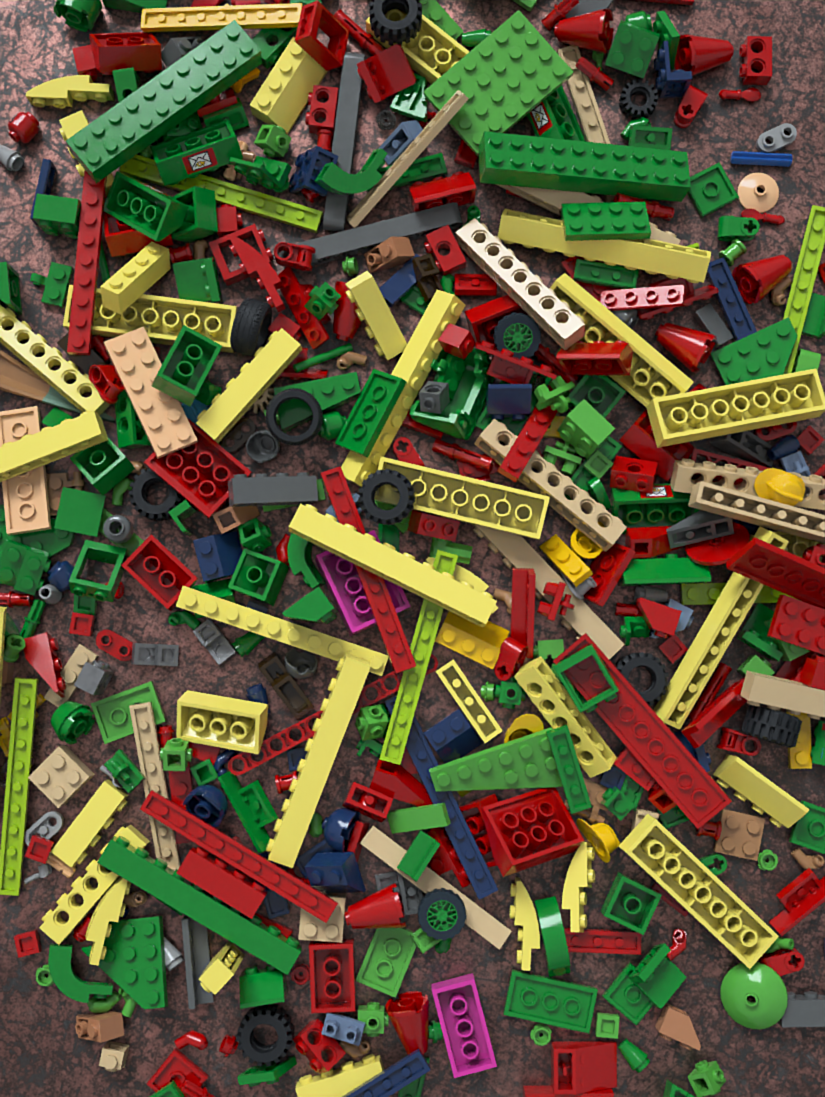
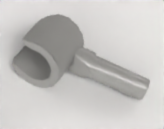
M102 765L100 770L112 779L113 785L124 789L120 786L118 780L112 777V773Z
M48 863L39 865V873L24 879V884L26 885L36 879L50 875L52 873L51 865Z

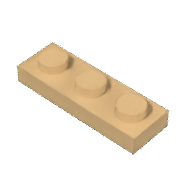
M79 644L61 671V677L64 678L66 683V689L64 690L65 698H61L50 688L44 699L57 707L69 701L78 688L74 684L85 662H93L97 660L99 655L84 645Z

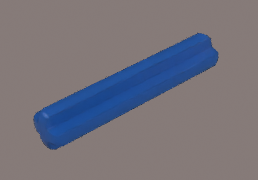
M733 151L730 156L732 164L787 167L792 164L793 159L791 154Z

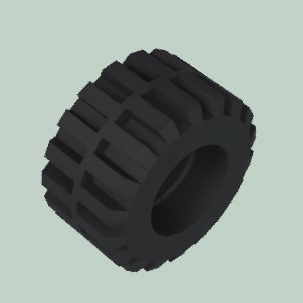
M372 0L369 5L371 30L374 31L375 37H380V41L383 43L388 41V45L393 46V43L402 45L404 41L407 44L410 42V38L414 39L417 36V32L420 31L422 24V4L420 0ZM392 9H399L407 14L400 21H391L384 15Z
M142 469L140 475L136 474L134 476L135 482L130 484V487H132V491H129V496L132 497L130 500L131 504L135 506L134 509L150 520L163 521V519H172L168 512L186 499L168 485L169 496L167 500L160 505H151L147 499L149 488L157 482H166L151 469Z
M390 469L377 470L376 473L368 475V478L362 482V488L359 489L360 497L358 499L361 509L369 519L383 525L400 523L409 516L410 511L414 508V488L410 481L397 471ZM386 484L395 486L400 494L399 503L391 510H382L375 503L376 491Z
M644 652L631 653L622 657L623 659L616 663V668L627 680L630 672L635 667H644L649 671L651 675L649 688L644 692H638L649 706L661 700V696L665 695V688L669 685L667 681L669 675L665 671L666 666L661 664L659 658Z
M749 705L741 731L746 735L791 748L796 746L802 721L795 716L780 711Z
M268 1004L262 1007L256 1006L253 1010L251 1008L246 1016L243 1017L238 1028V1049L243 1050L242 1056L244 1058L247 1056L250 1058L248 1062L253 1064L254 1061H257V1066H262L263 1063H266V1066H271L274 1061L278 1063L281 1057L284 1058L287 1055L293 1040L294 1025L293 1023L291 1024L290 1015H285L286 1010L283 1008L281 1010L277 1009L278 1005L275 1004L273 1007H270ZM260 1024L271 1025L277 1031L278 1040L269 1045L261 1044L254 1037L253 1029Z

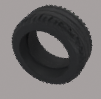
M247 298L241 303L233 322L230 344L235 352L255 357V352L260 347L265 346L269 335L268 328L272 322V308L268 303L252 298Z
M292 388L279 392L271 399L266 409V424L270 433L278 441L287 445L299 446L310 442L317 436L322 427L323 412L319 402L310 393L301 389ZM290 399L304 401L309 405L313 414L310 428L305 433L297 436L284 433L279 428L276 420L278 408L282 403Z

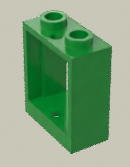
M85 540L69 579L71 593L79 597L87 596L98 601L113 602L125 571L121 565L128 559L127 549ZM88 559L115 565L108 585L80 579Z
M593 644L586 646L553 666L580 713L583 711L589 713L598 707L597 703L605 700L608 702L617 697L616 692L619 691V687ZM592 655L609 683L610 688L583 703L565 670Z

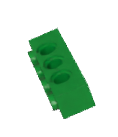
M290 0V4L302 3L305 6L317 0ZM290 27L292 28L290 31H283L284 28H263L252 39L261 50L262 65L265 68L269 69L271 65L277 63L291 39L296 36L297 27ZM271 42H277L274 46L269 45Z
M126 391L120 392L118 401L115 403L118 448L136 450L151 445Z

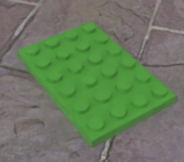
M518 10L424 90L423 95L438 112L457 90H460L469 98L448 123L478 157V147L484 131L506 133L572 77L574 72Z

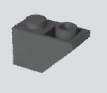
M201 36L171 38L161 52V59L168 68L203 43L204 40Z

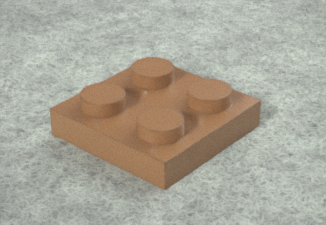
M722 809L719 821L722 822V831L719 840H715L713 851L757 861L765 818Z

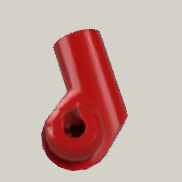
M285 533L276 547V554L279 561L289 566L288 543L290 536Z

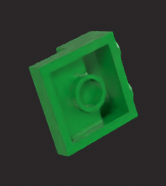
M7 539L0 558V583L13 586L14 590L35 596L36 590L39 591L44 583L41 575L43 571H48L51 560L47 559L49 552Z

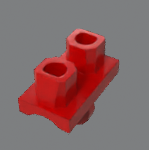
M546 582L543 593L553 596L551 604L540 601L537 613L547 617L546 620L552 622L555 620L559 606H561L559 614L563 616L566 615L567 609L574 610L575 605L570 604L571 595L565 594L564 600L561 601L566 586L565 583Z

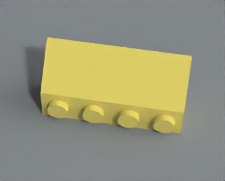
M295 37L291 39L250 103L253 116L268 125L282 127L287 135L308 104L309 92H313L314 85H320L328 72L294 42Z
M188 690L177 700L176 738L192 743L253 754L260 753L268 722V704Z
M727 754L713 774L718 778L716 782L725 789L728 787L735 791L734 796L743 802L748 800L753 804L751 807L760 815L765 813L770 816L769 821L778 828L781 826L790 828L810 810L739 757Z

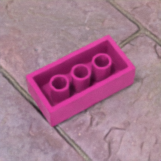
M473 973L431 984L454 1078L497 1067Z

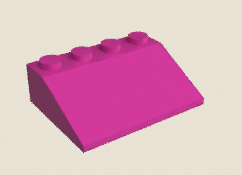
M375 530L367 533L374 536L376 541L380 543ZM329 551L316 555V564L350 637L375 626V619L354 564ZM384 579L396 613L398 614L410 608L411 606L402 587Z

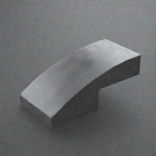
M210 618L193 630L195 636L209 651L219 666L222 667L238 654Z
M133 643L131 664L178 666L179 645Z

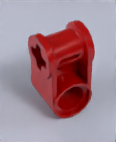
M690 85L675 113L674 123L680 128L688 127L697 112L700 111L708 94Z
M280 242L275 246L274 256L277 264L301 271H312L311 262L313 254L316 252L315 248ZM281 251L289 252V256L286 258H281L278 254Z
M96 364L90 367L89 379L99 392L102 400L109 404H115L118 401L120 392L125 390L113 365Z
M400 437L395 440L393 452L398 461L425 467L421 457L408 438ZM399 443L407 445L406 452L403 453L402 450H397Z
M507 637L503 641L494 669L498 679L506 681L511 676L516 675L521 666H523L528 654V646L511 637Z
M721 728L723 732L720 744L716 746L717 748L748 756H755L760 752L761 743L757 738L729 728ZM748 740H752L754 748L748 752L745 749V743Z
M795 948L792 950L780 949L771 954L764 953L759 958L760 963L771 967L780 977L801 970L805 963L803 955ZM794 955V956H795V957L793 958L794 962L791 963V962H790L791 956Z

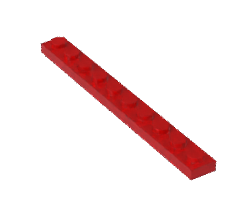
M85 170L67 353L90 356L107 176L96 184Z
M341 466L320 473L338 523L345 525V523L350 524L357 529V532L364 535L366 532ZM354 564L395 675L416 667L384 579Z
M151 790L142 804L140 810L323 922H328L338 905V902L156 791Z

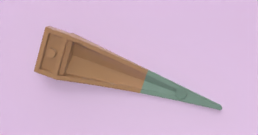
M0 350V390L82 414L80 410L33 370ZM104 412L100 415L102 420L115 423V419Z

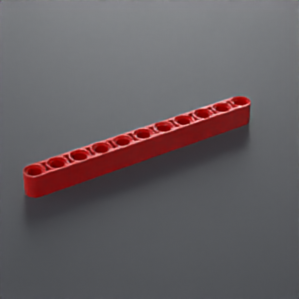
M432 654L430 657L434 660V666L426 670L425 676L435 671L438 666V660ZM392 671L364 686L358 698L359 706L353 711L352 715L359 712L361 707L370 706L398 691L403 672L395 675V672ZM389 677H393L397 681V686L392 690L387 689L384 684L385 680ZM373 687L378 691L376 699L371 700L367 698L366 690ZM320 710L264 740L260 749L264 754L262 760H256L253 757V753L242 752L234 756L228 763L229 771L234 775H242L313 737L315 731H312L309 722L312 718L320 719L323 711ZM294 728L299 729L302 733L301 739L294 740L290 735L291 730ZM277 738L282 741L283 747L281 750H275L272 747L273 739ZM236 759L244 762L243 770L235 769L234 761Z

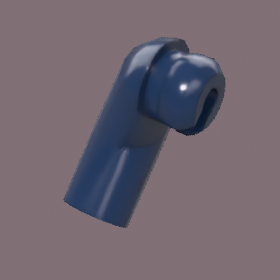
M226 749L216 758L214 768L218 776L227 772L224 765L237 755L235 750Z

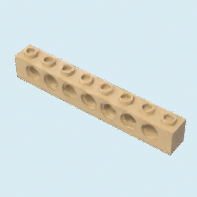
M474 218L455 232L459 247L564 350H567L585 336L584 320L579 315L576 316L566 302H561L557 298L556 293L551 288L548 289L538 275H533L529 271L528 266L524 262H520L511 249H506L502 245L501 240L497 236H493L484 223L480 224Z
M493 419L474 444L501 465L518 436L510 432L505 424ZM498 441L504 442L505 446L501 445ZM534 451L518 480L533 493L549 496L548 505L606 552L613 546L627 527L621 519L609 513L604 505L593 500L588 492L576 486L571 478L560 473L555 465L543 459L538 451ZM531 467L535 468L538 471V473H535L531 469ZM548 481H551L555 487L551 486ZM564 494L568 495L571 500H568ZM581 508H584L588 514H585ZM598 521L604 525V528L598 524Z
M691 459L675 460L670 485L675 492L691 493L693 485L703 481L759 497L755 491L754 483L756 477L762 471L749 466L745 469L737 468V466L732 464L719 466L710 461L695 463ZM788 472L800 477L806 486L802 502L799 501L794 506L825 510V494L819 495V492L825 489V479L814 474L806 477L796 472ZM701 473L698 479H691L693 474ZM722 476L720 481L712 482L714 477ZM743 478L740 484L734 485L735 480Z

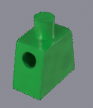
M133 67L113 70L118 102L139 89L141 81Z

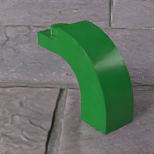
M382 148L373 150L363 168L356 174H349L343 171L333 162L327 163L314 182L334 194L351 195L364 192L376 185L383 177L378 171L385 164L384 158L388 153Z
M291 533L288 543V561L294 576L304 575V582L309 587H312V589L318 586L322 587L326 583L312 561V547L314 544Z
M556 896L534 900L549 977L570 973L569 952Z
M50 943L48 959L50 974L55 985L63 994L83 1003H88L89 994H94V998H107V995H112L113 983L84 981L74 973L71 966L73 945Z

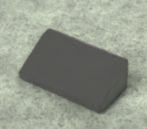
M711 304L704 306L693 314V317L704 332L717 337L716 340L712 341L715 343L714 347L716 349L734 338Z

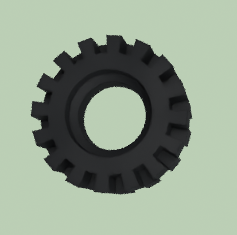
M634 79L631 81V84L629 82L626 84L619 99V107H622V114L626 112L625 117L632 116L631 120L641 117L648 118L649 115H652L659 97L657 96V89L653 90L655 87L653 83L649 86L648 80L642 83V79H639L638 82ZM636 93L642 94L646 98V104L643 106L634 105L631 101V96Z

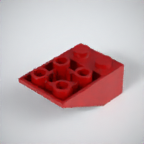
M551 1041V1087L553 1093L582 1094L616 1088L617 1042Z

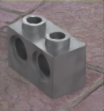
M101 660L85 662L74 686L92 695L103 694L114 671L109 669L111 665Z

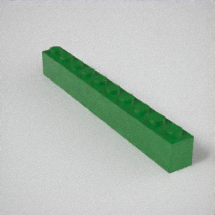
M114 836L110 840L97 863L288 975L301 953L302 946L299 945L300 942L291 936L287 938L281 935V931L272 925L266 926L261 923L262 919L256 915L252 919L177 874V869L173 871L168 868V864L159 858L155 860L148 856L149 852L141 847L136 849L131 846L128 839L122 836Z

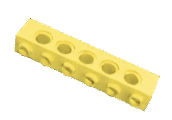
M540 656L521 666L514 676L553 729L567 725L581 768L590 778L610 770L617 757L583 712L580 713L571 696L544 659Z
M132 825L126 828L122 826L114 835L128 839L130 845L136 849L138 847L144 849L150 842ZM107 843V844L105 845V847L100 851V854H102V853L104 852V850H105V848L107 847L108 843ZM95 859L86 867L87 873L83 878L79 876L72 883V891L69 894L64 893L56 902L58 907L54 911L50 909L41 919L44 923L39 928L58 945L65 941L74 928L78 926L103 897L110 886L120 877L112 871H107ZM91 877L98 881L97 888H93L90 885L89 880ZM76 894L83 897V904H78L75 901ZM61 911L68 913V921H64L61 918Z

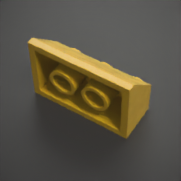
M449 611L435 642L489 669H493L500 654V647L510 631L490 621H487L486 625L481 627Z

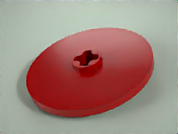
M732 522L734 534L685 545L687 556L690 560L700 565L714 566L725 564L750 542L749 532L743 525Z

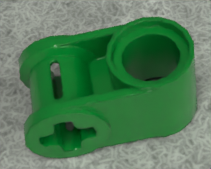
M721 216L718 218L717 239L725 242L732 241L733 239L744 242L751 241L759 231V222L751 217Z

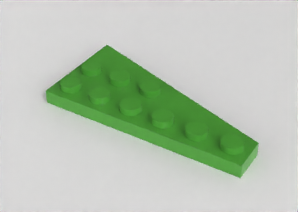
M550 727L430 768L429 773L435 791L562 787L546 735V731L553 729Z

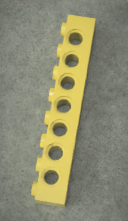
M0 305V343L82 413L95 411L100 416L111 404L102 400L94 384L90 381L89 375L86 373L82 375L78 371V367L71 360L67 362L62 358L63 355L57 348L48 346L43 336L40 334L35 335L25 321L22 320L20 322L15 318L16 315L10 308H4ZM8 326H13L9 331L4 330ZM23 339L29 340L25 344H20V341ZM37 353H45L42 357H35ZM53 366H60L56 371L50 370ZM69 379L76 380L73 384L66 383ZM85 392L92 393L90 397H82V394Z

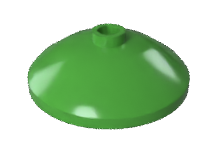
M756 962L751 969L743 963H739L727 972L721 984V1000L726 1012L735 1022L746 1028H769L776 1024L786 1011L788 993L785 983L775 970L763 963ZM748 996H753L756 1002H750Z

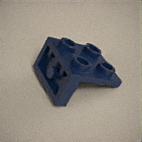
M663 41L661 48L657 51V58H654V71H657L658 76L655 80V89L659 91V98L683 97L692 81V71L682 69L670 71L668 41Z
M319 146L299 154L295 162V166H297L296 171L289 181V185H291L289 192L294 194L306 188L323 197L326 196L328 191L314 181L325 164L331 162L336 164L339 156Z

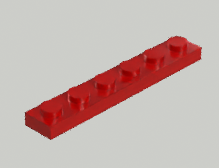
M548 385V389L552 391L553 389ZM551 405L540 411L535 407L497 471L513 482L518 480L556 416L557 410L553 411Z

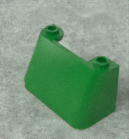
M442 348L436 360L439 363L441 359L446 360L448 353ZM473 348L464 361L467 362L453 400H450V403L442 413L422 412L420 410V400H417L412 404L409 414L414 421L458 439L468 440L471 437L486 401L488 384H493L495 377L486 374L491 362L487 352ZM436 373V376L433 380L434 382H437V379L440 375L439 373Z

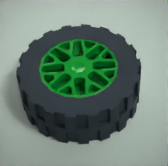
M514 312L510 315H505L502 320L498 321V325L495 326L493 338L496 348L499 351L502 348L514 352L513 356L519 359L522 356L532 357L534 352L538 350L539 344H541L539 326L529 315Z
M436 888L426 893L425 897H422L418 906V921L423 932L425 931L429 937H433L436 940L452 939L461 932L462 927L464 928L466 909L463 900H461L457 893L455 894L450 889Z

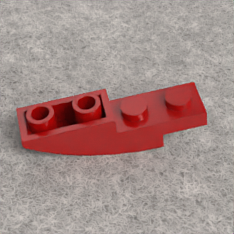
M235 236L229 237L232 242L229 247L234 257H240L242 263L239 266L244 276L249 274L251 280L256 278L261 290H267L269 295L266 296V299L271 308L276 307L278 312L286 309L277 292L278 289L283 287V284L270 263L251 245Z

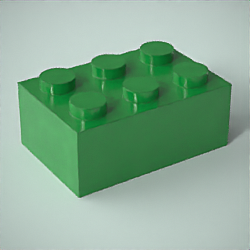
M183 325L159 369L152 387L191 407L222 345Z

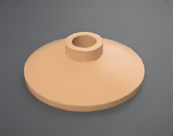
M764 173L749 174L743 178L738 186V200L745 209H755L759 213L767 212L777 203L779 197L777 183L772 177ZM757 188H761L763 193H759Z

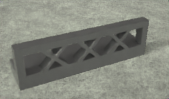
M185 915L181 919L188 1005L189 1009H195L198 1004L213 1003L215 1001L214 994L205 991L200 985L201 981L199 980V977L211 961L209 930Z

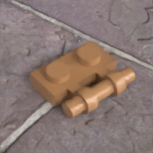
M73 472L72 481H69L68 473L46 474L50 517L57 516L63 487L83 491L82 487L85 486L84 480H82V472Z
M583 777L592 808L590 811L585 809L572 815L584 817L587 819V822L592 824L594 822L604 823L605 817L598 815V811L603 809L608 812V809L600 802L603 800L602 795L609 788ZM565 800V801H564V804H565L567 810L569 811V813L571 814V812H570V810H569V807H568V804H567V800Z

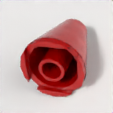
M601 9L562 19L555 25V37L562 43L608 53L607 50L611 48L614 28H610V21H613L612 11L610 9Z
M688 34L680 35L674 64L675 70L692 71V76L729 62L733 56L734 48L728 40Z
M778 255L740 264L735 267L732 276L743 301L747 304L760 302L791 272L792 263L788 257Z
M336 281L335 291L341 297L336 302L339 306L334 310L333 333L337 334V339L348 341L349 338L353 339L362 321H360L355 312L358 309L355 302L351 303L345 293L348 291L345 285L346 282Z
M668 322L665 325L661 324L655 333L657 342L695 374L700 371V368H698L700 362L705 364L715 346V343L712 341L717 339L713 334Z
M391 884L348 906V911L344 912L347 925H351L352 929L406 927V922L401 923V918L405 916L400 894L394 892V888H398L397 884Z
M420 991L398 994L399 999L393 1001L391 998L386 1003V1013L406 1053L409 1055L419 1048L424 1055L428 1050V996L426 994L422 996Z

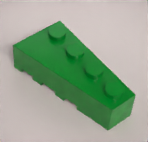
M357 372L273 388L275 395L283 390L292 388L307 391L319 402L323 414L357 400L361 393ZM299 399L287 400L278 408L281 429L284 433L291 431L295 427L302 426L313 419L309 405Z

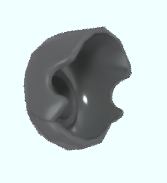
M259 430L253 433L246 442V453L252 460L258 463L274 459L280 450V442L268 430Z
M293 648L286 653L284 658L287 673L292 678L307 679L317 672L318 661L316 656L309 653V651L298 652L296 648Z

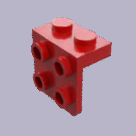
M395 44L357 63L358 74L365 81L368 96L374 101V104L416 83L415 75L400 44Z

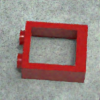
M318 0L302 6L294 42L326 71L342 66L349 30ZM318 27L330 38L328 49L316 38Z
M255 224L209 242L226 286L250 277L249 274L244 276L241 268L232 272L228 269L220 249L232 244L229 238L231 236L243 240L254 235L262 256L272 266L271 261L274 258L270 248L265 249L263 244L266 241L262 229L257 230Z

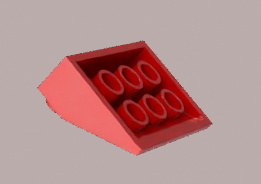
M188 419L198 440L197 443L157 459L155 452H153L144 461V464L209 519L229 502L228 481L237 474H246L247 478H249L252 472Z
M556 787L540 788L481 808L493 858L503 877L573 853L584 842Z

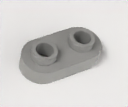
M784 123L762 133L756 141L757 150L762 153H774L789 146L797 136L796 128L789 123ZM784 131H788L790 135H785ZM765 140H770L771 144H767Z
M50 811L44 814L26 831L24 840L27 846H29L31 838L35 833H39L41 837L50 840L62 829L64 825L63 815L57 811ZM51 818L56 819L57 824L55 826L51 824Z

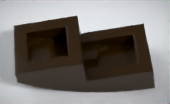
M431 253L414 258L412 262L418 287L424 301L429 302L432 300L436 290L444 292L436 276L440 271Z

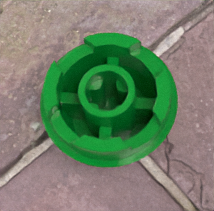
M67 701L56 709L51 718V725L60 741H65L70 745L75 744L78 737L83 733L87 735L92 729L95 722L92 719L94 713L87 705Z

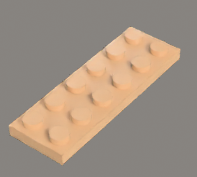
M141 327L105 341L104 346L157 459L197 443L198 440L180 402L152 387L162 364L145 328Z
M38 406L0 412V447L4 443L18 441L25 435H33L42 430L40 408ZM45 465L2 481L6 533L9 536L51 529Z

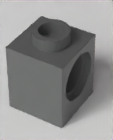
M428 381L419 392L420 410L422 412L441 414L450 403L449 384Z

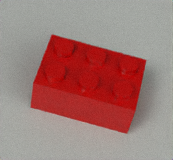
M343 939L342 943L310 941L311 1013L355 1012L354 939Z

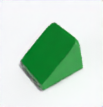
M54 407L42 420V423L48 427H54L63 420L73 419V417Z
M210 758L190 767L198 786L206 785L219 777Z

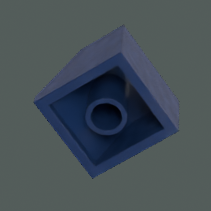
M488 384L486 391V418H491L492 421L493 419L503 421L504 418H512L513 421L525 420V417H529L531 410L532 384Z
M237 531L193 540L203 582L210 583L233 576L243 552Z
M459 708L423 732L444 764L464 757L483 744Z
M354 852L316 853L305 866L310 885L326 893L366 891Z

